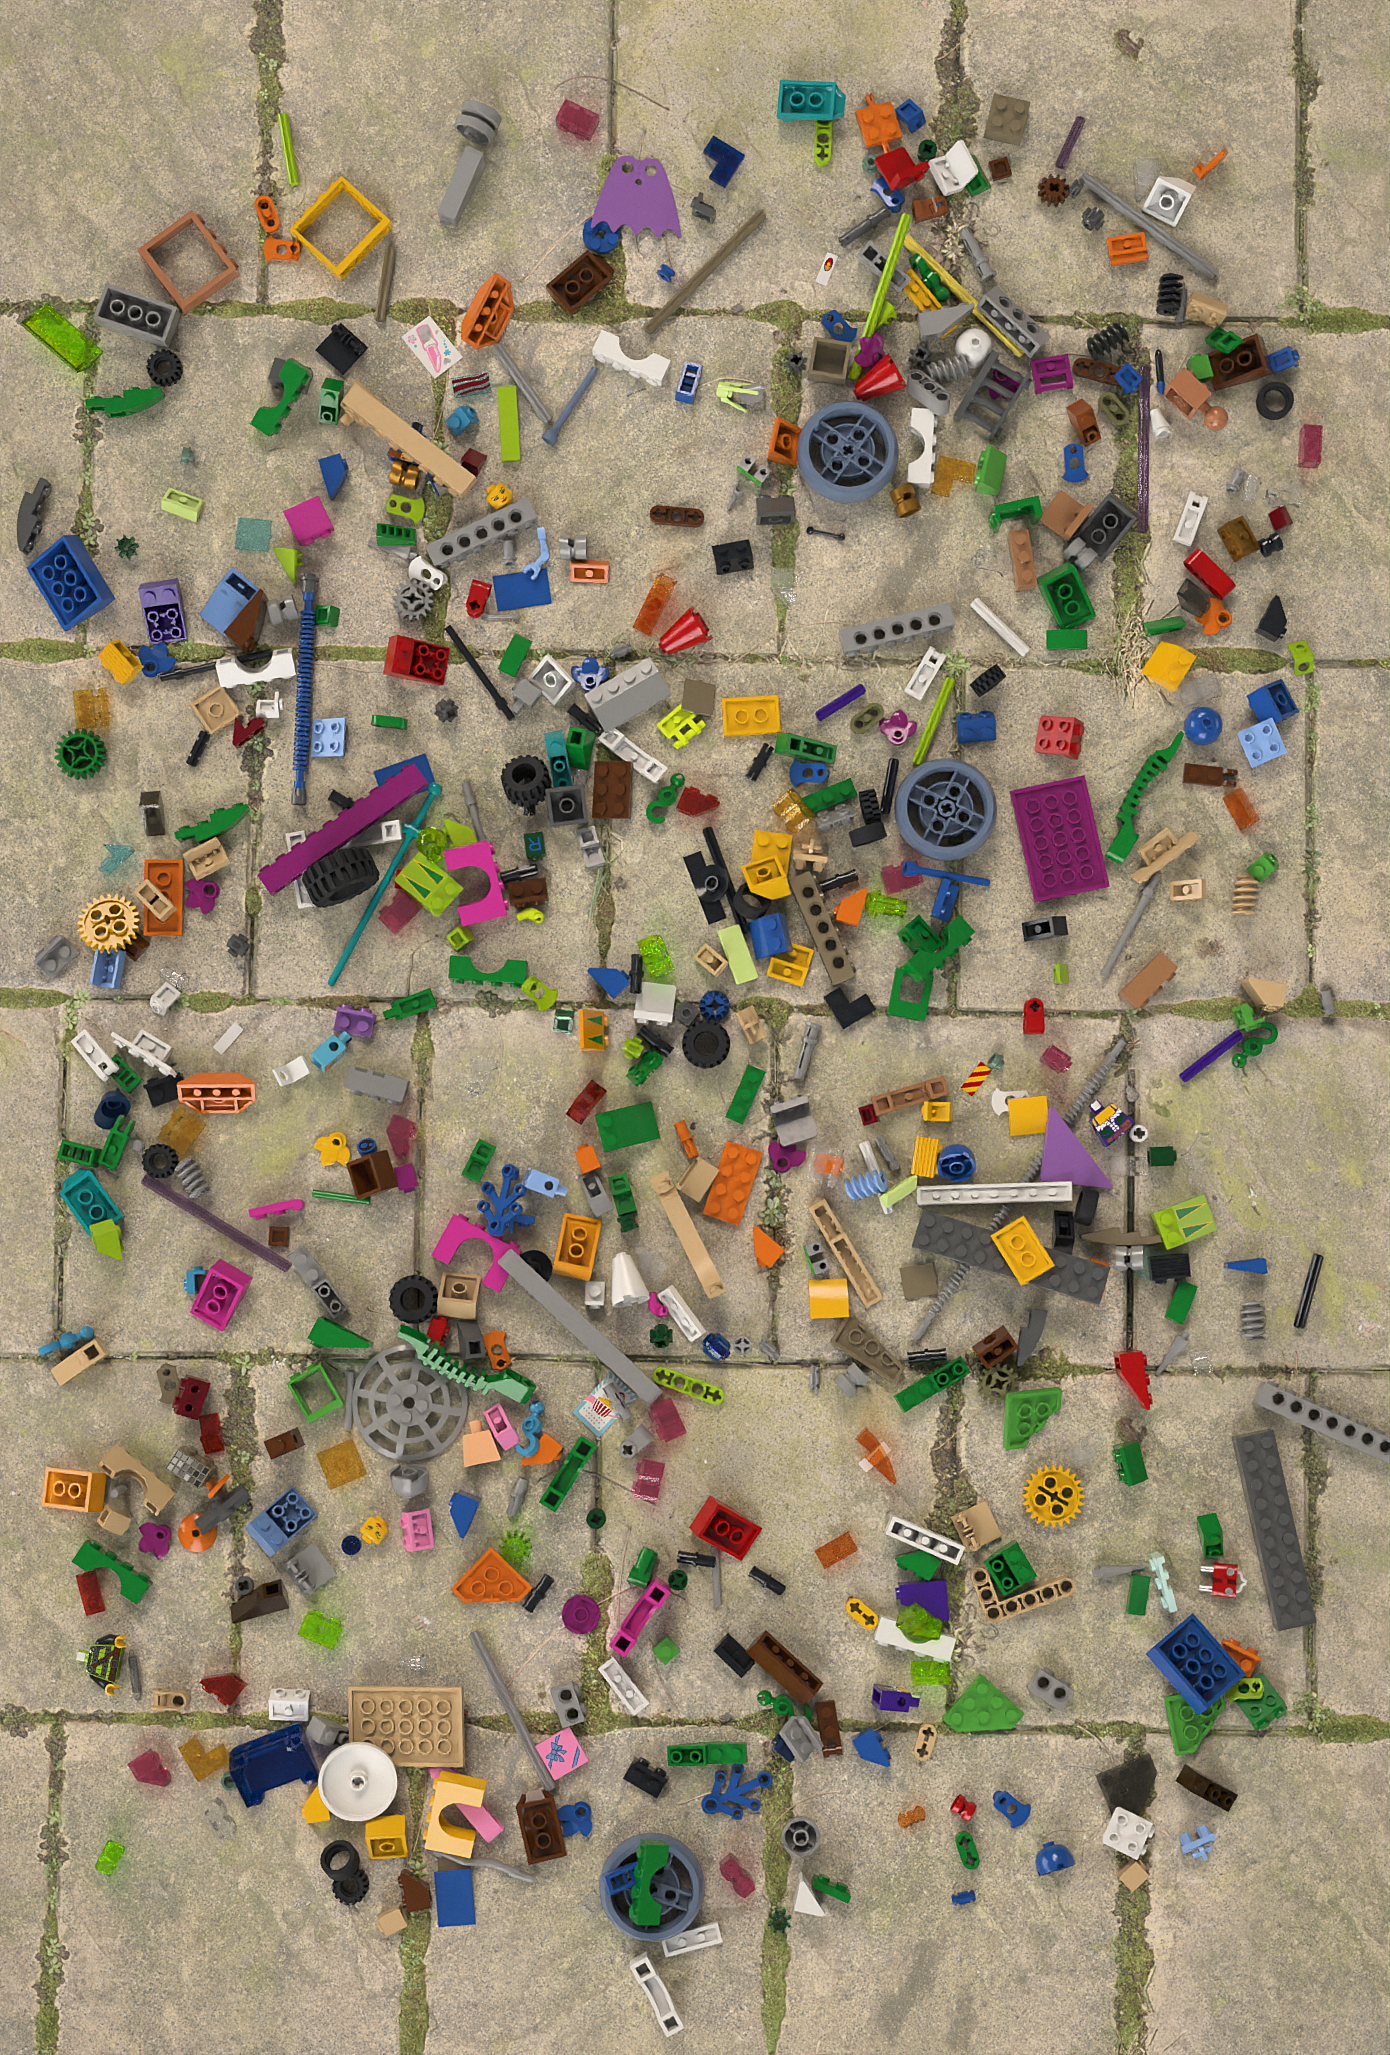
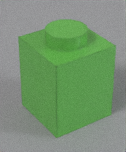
M1195 354L1190 357L1186 364L1187 370L1194 372L1197 377L1196 379L1201 383L1211 381L1214 375L1208 354Z
M666 1634L652 1647V1651L666 1665L680 1652V1648Z

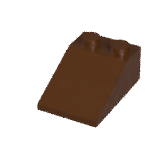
M1256 333L1242 339L1243 342L1229 354L1218 350L1208 353L1214 375L1211 381L1215 391L1255 381L1273 373L1264 340L1259 334Z
M259 589L223 632L233 644L246 654L253 652L257 648V642L261 635L267 610L266 601H269L262 589Z

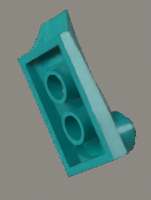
M780 80L777 119L788 123L794 120H834L844 117L846 95L841 92L836 82Z
M80 1168L63 1181V1187L59 1194L90 1237L89 1225L112 1219L114 1224L117 1225L125 1217L122 1209L116 1205L91 1170Z

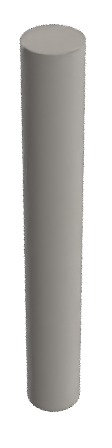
M346 1372L344 1430H352L354 1372Z
M122 1484L112 1490L110 1494L115 1498L126 1492L129 1486Z
M711 1546V1556L716 1557V1565L712 1568L714 1606L722 1605L719 1549Z

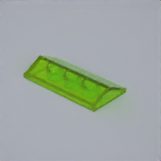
M48 303L20 323L22 327L76 373L88 370L103 354V351Z

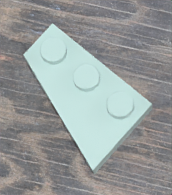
M1158 1552L1151 1553L1149 1565L1152 1571L1155 1570L1157 1576L1154 1581L1157 1589H1161L1163 1597H1160L1162 1607L1163 1609L1166 1608L1170 1613L1178 1611L1171 1585L1167 1584L1169 1580L1168 1571L1164 1565L1162 1566V1563H1165L1164 1556Z

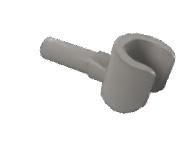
M739 483L734 487V495L727 506L728 510H731L738 497H742L745 493V487L741 492L736 490Z
M130 1137L129 1142L133 1143L132 1150L143 1152L145 1143Z

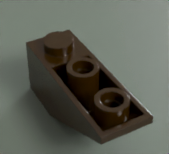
M279 1579L260 1585L231 1606L232 1623L235 1624L288 1609V1592L282 1580Z
M1187 1764L1184 1765L1176 1779V1782L1188 1791L1229 1812L1238 1796Z

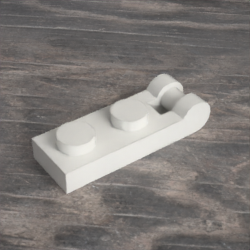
M1193 491L1189 492L1172 539L1187 546H1191L1208 500V497L1195 495L1196 492ZM1192 503L1199 504V507L1192 506Z
M930 646L904 692L921 701L947 655L935 651V648ZM932 657L937 660L936 664L930 662L929 659Z
M84 1029L71 1041L104 1082L110 1078V1074L116 1073L120 1069L87 1029ZM106 1063L108 1067L103 1070L101 1066Z

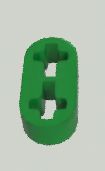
M372 715V726L407 730L408 719Z
M961 1831L956 1835L955 1843L964 1867L973 1870L979 1866L980 1858L971 1834L967 1831ZM962 1836L969 1839L967 1841L968 1848L966 1849L963 1843H959L962 1840ZM968 1852H970L973 1858L976 1857V1859L973 1860V1864L965 1862L966 1860H968Z

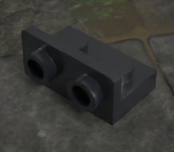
M178 1072L176 1077L169 1074L162 1079L155 1077L147 1080L148 1084L143 1085L148 1093L152 1108L178 1099L177 1083L184 1080L183 1073Z
M634 1757L623 1779L651 1796L658 1798L665 1783L669 1780V1776L666 1775L667 1772L659 1767L653 1768L649 1765L650 1762L642 1757L639 1759Z

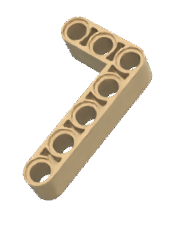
M975 1566L970 1570V1579L983 1614L992 1623L1073 1594L1076 1588L1071 1578L1060 1576L998 1599L986 1569L982 1566ZM983 1571V1579L975 1580V1573ZM1064 1581L1070 1582L1068 1590L1061 1589V1584ZM1048 1587L1051 1588V1596L1044 1597L1043 1590ZM985 1589L991 1591V1595L987 1599L981 1597V1593ZM1032 1594L1034 1601L1026 1604L1024 1601L1025 1597ZM1014 1601L1016 1607L1011 1611L1007 1610V1603ZM991 1608L998 1610L995 1617L988 1616V1611Z

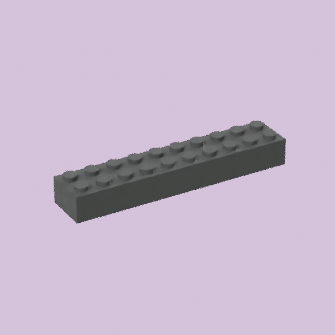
M923 1209L912 1248L1017 1280L991 1238L995 1231ZM1044 1247L1055 1266L1027 1284L1099 1306L1111 1267Z
M1265 1429L1232 1436L1273 1626L1276 1630L1282 1631L1317 1623L1274 1430Z

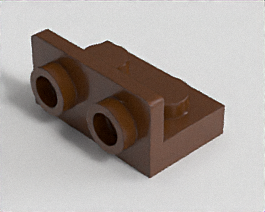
M545 877L507 883L510 905L514 906L515 909L524 908L526 904L533 903L534 906L544 905L545 901H549Z

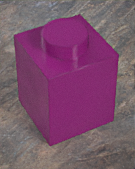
M411 1163L393 1168L399 1191L404 1190V1193L416 1191L415 1187L419 1186L414 1164Z

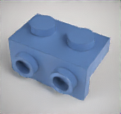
M97 948L90 984L119 989L126 951L118 950L116 952L114 949H111L110 954H108L106 949L100 953Z

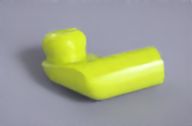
M528 907L516 912L519 922L527 918L538 924L544 921L542 911L534 907Z

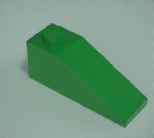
M791 733L777 734L774 753L791 758L834 764L837 746Z

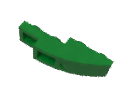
M150 386L148 389L130 387L129 390H123V397L119 395H112L110 398L92 396L91 399H86V407L89 412L105 411L108 418H119L142 412L154 406L165 398V394L162 389L156 386Z
M237 803L227 810L225 808L216 809L214 813L209 814L211 822L205 820L198 822L197 826L194 827L187 825L178 828L179 831L174 832L176 840L181 842L196 838V841L202 844L214 837H219L235 827L248 814L250 808L247 804Z
M959 1356L910 1384L893 1397L902 1412L905 1413L971 1372L962 1357Z
M714 1741L667 1746L668 1766H707L708 1764H746L748 1762L747 1742Z

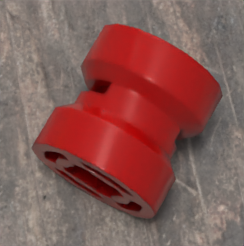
M959 1794L953 1801L950 1811L961 1815V1818L967 1822L974 1814L977 1805L972 1801L968 1802L963 1795Z

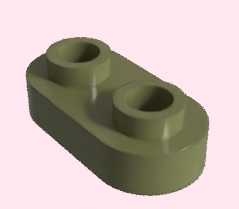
M1104 392L1100 395L1098 399L1099 409L1114 426H1124L1130 417L1126 407L1112 392ZM1104 401H1109L1110 405L1106 406ZM1116 415H1120L1122 420H1117Z
M871 703L853 716L850 721L852 732L863 734L877 724L884 716L883 707L879 703ZM873 710L877 711L878 715L875 717L871 715V711ZM861 722L863 727H856V723Z

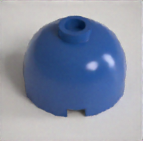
M1199 707L1187 715L1184 720L1183 729L1185 736L1194 744L1205 746L1211 744L1219 737L1222 732L1223 722L1216 710L1210 707Z
M951 1144L946 1146L939 1154L937 1161L938 1173L944 1179L946 1177L951 1179V1182H963L970 1179L972 1173L976 1171L975 1156L965 1145Z
M1054 1841L1043 1844V1849L1038 1851L1035 1860L1039 1876L1060 1871L1076 1864L1071 1851L1065 1845L1054 1844Z

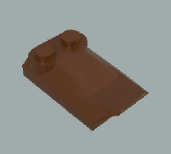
M587 250L546 285V290L567 314L573 315L578 313L587 301L613 279L614 269L600 254H592Z
M544 1787L522 1792L521 1798L516 1805V1811L528 1864L531 1865L567 1856L566 1843L554 1796L546 1791Z

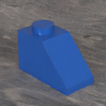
M340 453L318 460L331 500L336 498L347 478L346 470L349 469L346 458L342 459Z
M589 968L587 970L613 1000L630 985L628 981L630 977L624 970L621 972L618 969Z

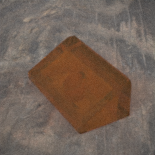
M1242 788L1222 798L1240 831L1260 821Z
M846 1532L816 1549L815 1553L824 1569L856 1552L858 1548L849 1532Z

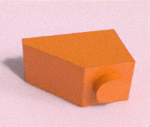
M864 888L843 899L840 905H835L833 916H836L835 921L857 928L868 889Z
M756 1225L753 1227L756 1262L763 1268L766 1266L770 1268L785 1250Z
M545 1432L539 1439L538 1451L531 1457H525L521 1464L524 1466L551 1463L553 1459L557 1461L564 1453L562 1451L564 1446L549 1433Z

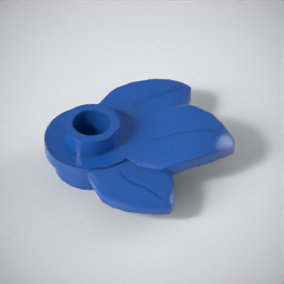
M164 642L155 645L152 649L145 645L141 646L138 657L142 662V672L145 676L150 678L156 677L160 672H168L174 667L176 659L167 657L168 650ZM154 665L155 669L153 671H149V666Z
M590 656L584 660L582 667L572 666L571 675L575 682L581 684L583 690L589 692L600 686V683L608 678L609 669L608 667H599L597 660Z
M579 1801L574 1805L566 1804L558 1809L559 1820L564 1821V1836L574 1835L578 1831L585 1837L589 1835L592 1830V1821L590 1819L591 1807L588 1803ZM584 1808L585 1813L579 1814L578 1809Z

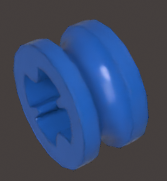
M662 264L660 266L661 270H657L656 273L664 281L671 282V277L675 276V272L667 265Z

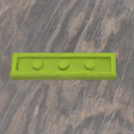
M516 386L497 387L502 463L521 462Z

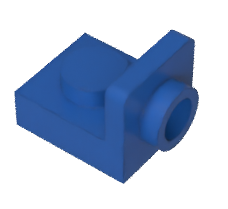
M910 98L895 109L896 115L907 124L911 133H914L926 123L923 110Z
M1290 346L1268 355L1275 374L1292 366H1299V353Z
M1128 362L1113 375V378L1123 387L1124 390L1122 392L1124 394L1134 393L1140 387L1139 382L1143 379Z
M516 1215L506 1224V1228H509V1233H514L515 1222H518V1226L530 1227V1224L535 1223V1216Z

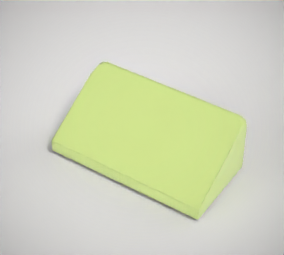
M170 487L161 501L162 510L194 522L197 521L204 505V500Z
M916 1175L909 1176L882 1193L879 1198L884 1206L888 1208L915 1191L918 1177Z

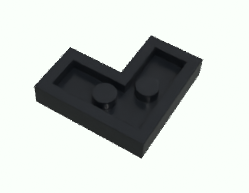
M840 987L823 997L843 1030L876 1010L867 994L850 1003Z

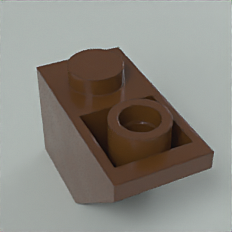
M402 1869L400 1876H398L399 1887L403 1888L404 1891L402 1896L403 1907H407L408 1913L431 1908L433 1901L429 1883L409 1870Z

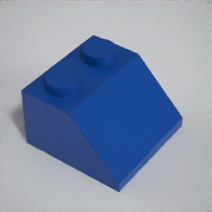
M1282 679L1264 685L1246 696L1250 707L1257 715L1259 723L1273 717L1275 724H1278L1299 713Z
M776 913L748 923L756 960L793 951L785 914Z
M461 1489L458 1493L454 1492L448 1505L451 1506L450 1514L459 1537L464 1539L482 1498Z

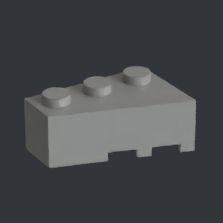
M350 1065L344 1087L351 1089L350 1093L361 1096L362 1093L369 1094L370 1099L380 1101V1098L388 1099L387 1103L398 1106L399 1102L404 1103L410 1081Z

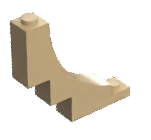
M668 1171L651 1178L650 1181L708 1298L711 1299L719 1296L726 1289Z

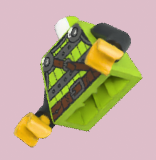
M108 1634L98 1638L96 1642L91 1644L89 1651L79 1649L77 1654V1661L87 1663L85 1672L89 1674L90 1678L99 1687L105 1690L107 1696H117L114 1693V1688H120L118 1684L113 1683L119 1680L125 1647H128L123 1642L124 1639L128 1638L127 1635Z

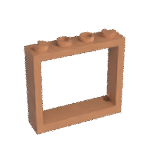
M193 210L137 249L142 259L185 315L239 276L237 271L239 266L233 258L229 260L226 256L228 252L222 243L217 244L215 241L217 237L213 231L205 228L204 219L200 214L196 215ZM194 222L228 269L184 300L150 254Z

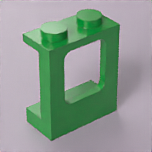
M1039 495L994 505L990 512V517H988L989 527L993 528L994 533H998L1002 520L1026 514L1029 515L1031 525L1039 523L1043 515Z
M900 966V969L896 968L894 972L895 975L886 1015L924 1022L934 976L932 975L925 981L920 1003L902 1001L899 999L903 975L911 976Z

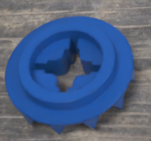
M719 991L707 992L700 1000V1012L707 1020H722L730 1010L728 997ZM713 998H715L717 1004L723 1005L717 1008L716 1014H714L713 1008L706 1007L712 1004Z

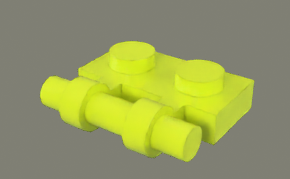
M682 703L656 725L668 740L675 735L678 740L673 743V746L677 750L682 746L685 747L689 743L688 741L694 735H699L702 732L701 729L706 726L703 720L695 724L693 719L698 714L695 715L693 712L681 710ZM688 724L691 729L682 735L680 730Z

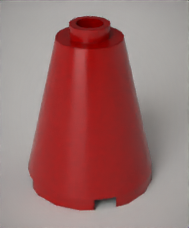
M888 353L854 385L856 389L853 392L858 400L862 399L864 402L904 389L907 385Z
M694 606L690 607L659 638L660 643L658 645L663 653L667 652L670 655L713 639L712 635L708 636L709 628L699 612L696 614L693 612Z

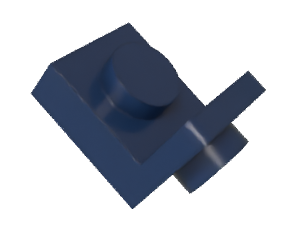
M777 1734L771 1742L773 1744L772 1750L791 1763L795 1756L781 1735Z

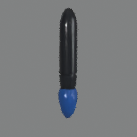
M1157 349L1155 352L1157 390L1162 395L1165 389L1163 358L1160 349Z

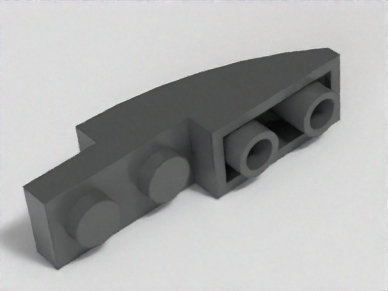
M41 477L33 494L25 491L18 512L17 542L19 551L25 556L33 550L36 535H39L42 531V521L37 515L41 514L44 507L43 502L51 493V484L48 480Z

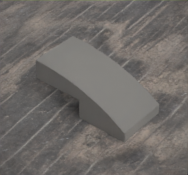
M594 825L577 830L576 833L587 870L606 865Z

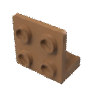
M1060 490L1044 510L1040 522L1068 542L1091 513L1093 506L1087 503L1083 507Z

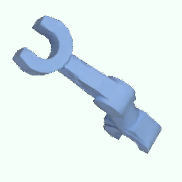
M544 527L537 528L541 555L535 563H530L523 570L525 574L529 570L534 571L531 580H535L541 570L540 567L550 558Z

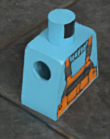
M345 1031L339 1037H336L334 1034L331 1035L311 1053V1061L325 1074L347 1052L346 1045L352 1038ZM336 1047L337 1050H336V1051H332V1050H330V1048Z

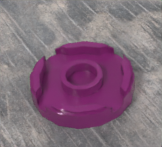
M583 1594L575 1595L564 1604L562 1620L565 1627L572 1633L585 1634L594 1630L598 1625L600 1608L597 1602L590 1596Z

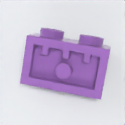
M342 1004V1007H336L337 1014L333 1028L334 1031H345L350 1034L372 1038L376 1015L372 1014V1010L361 1008L360 1011L353 1010V1006Z

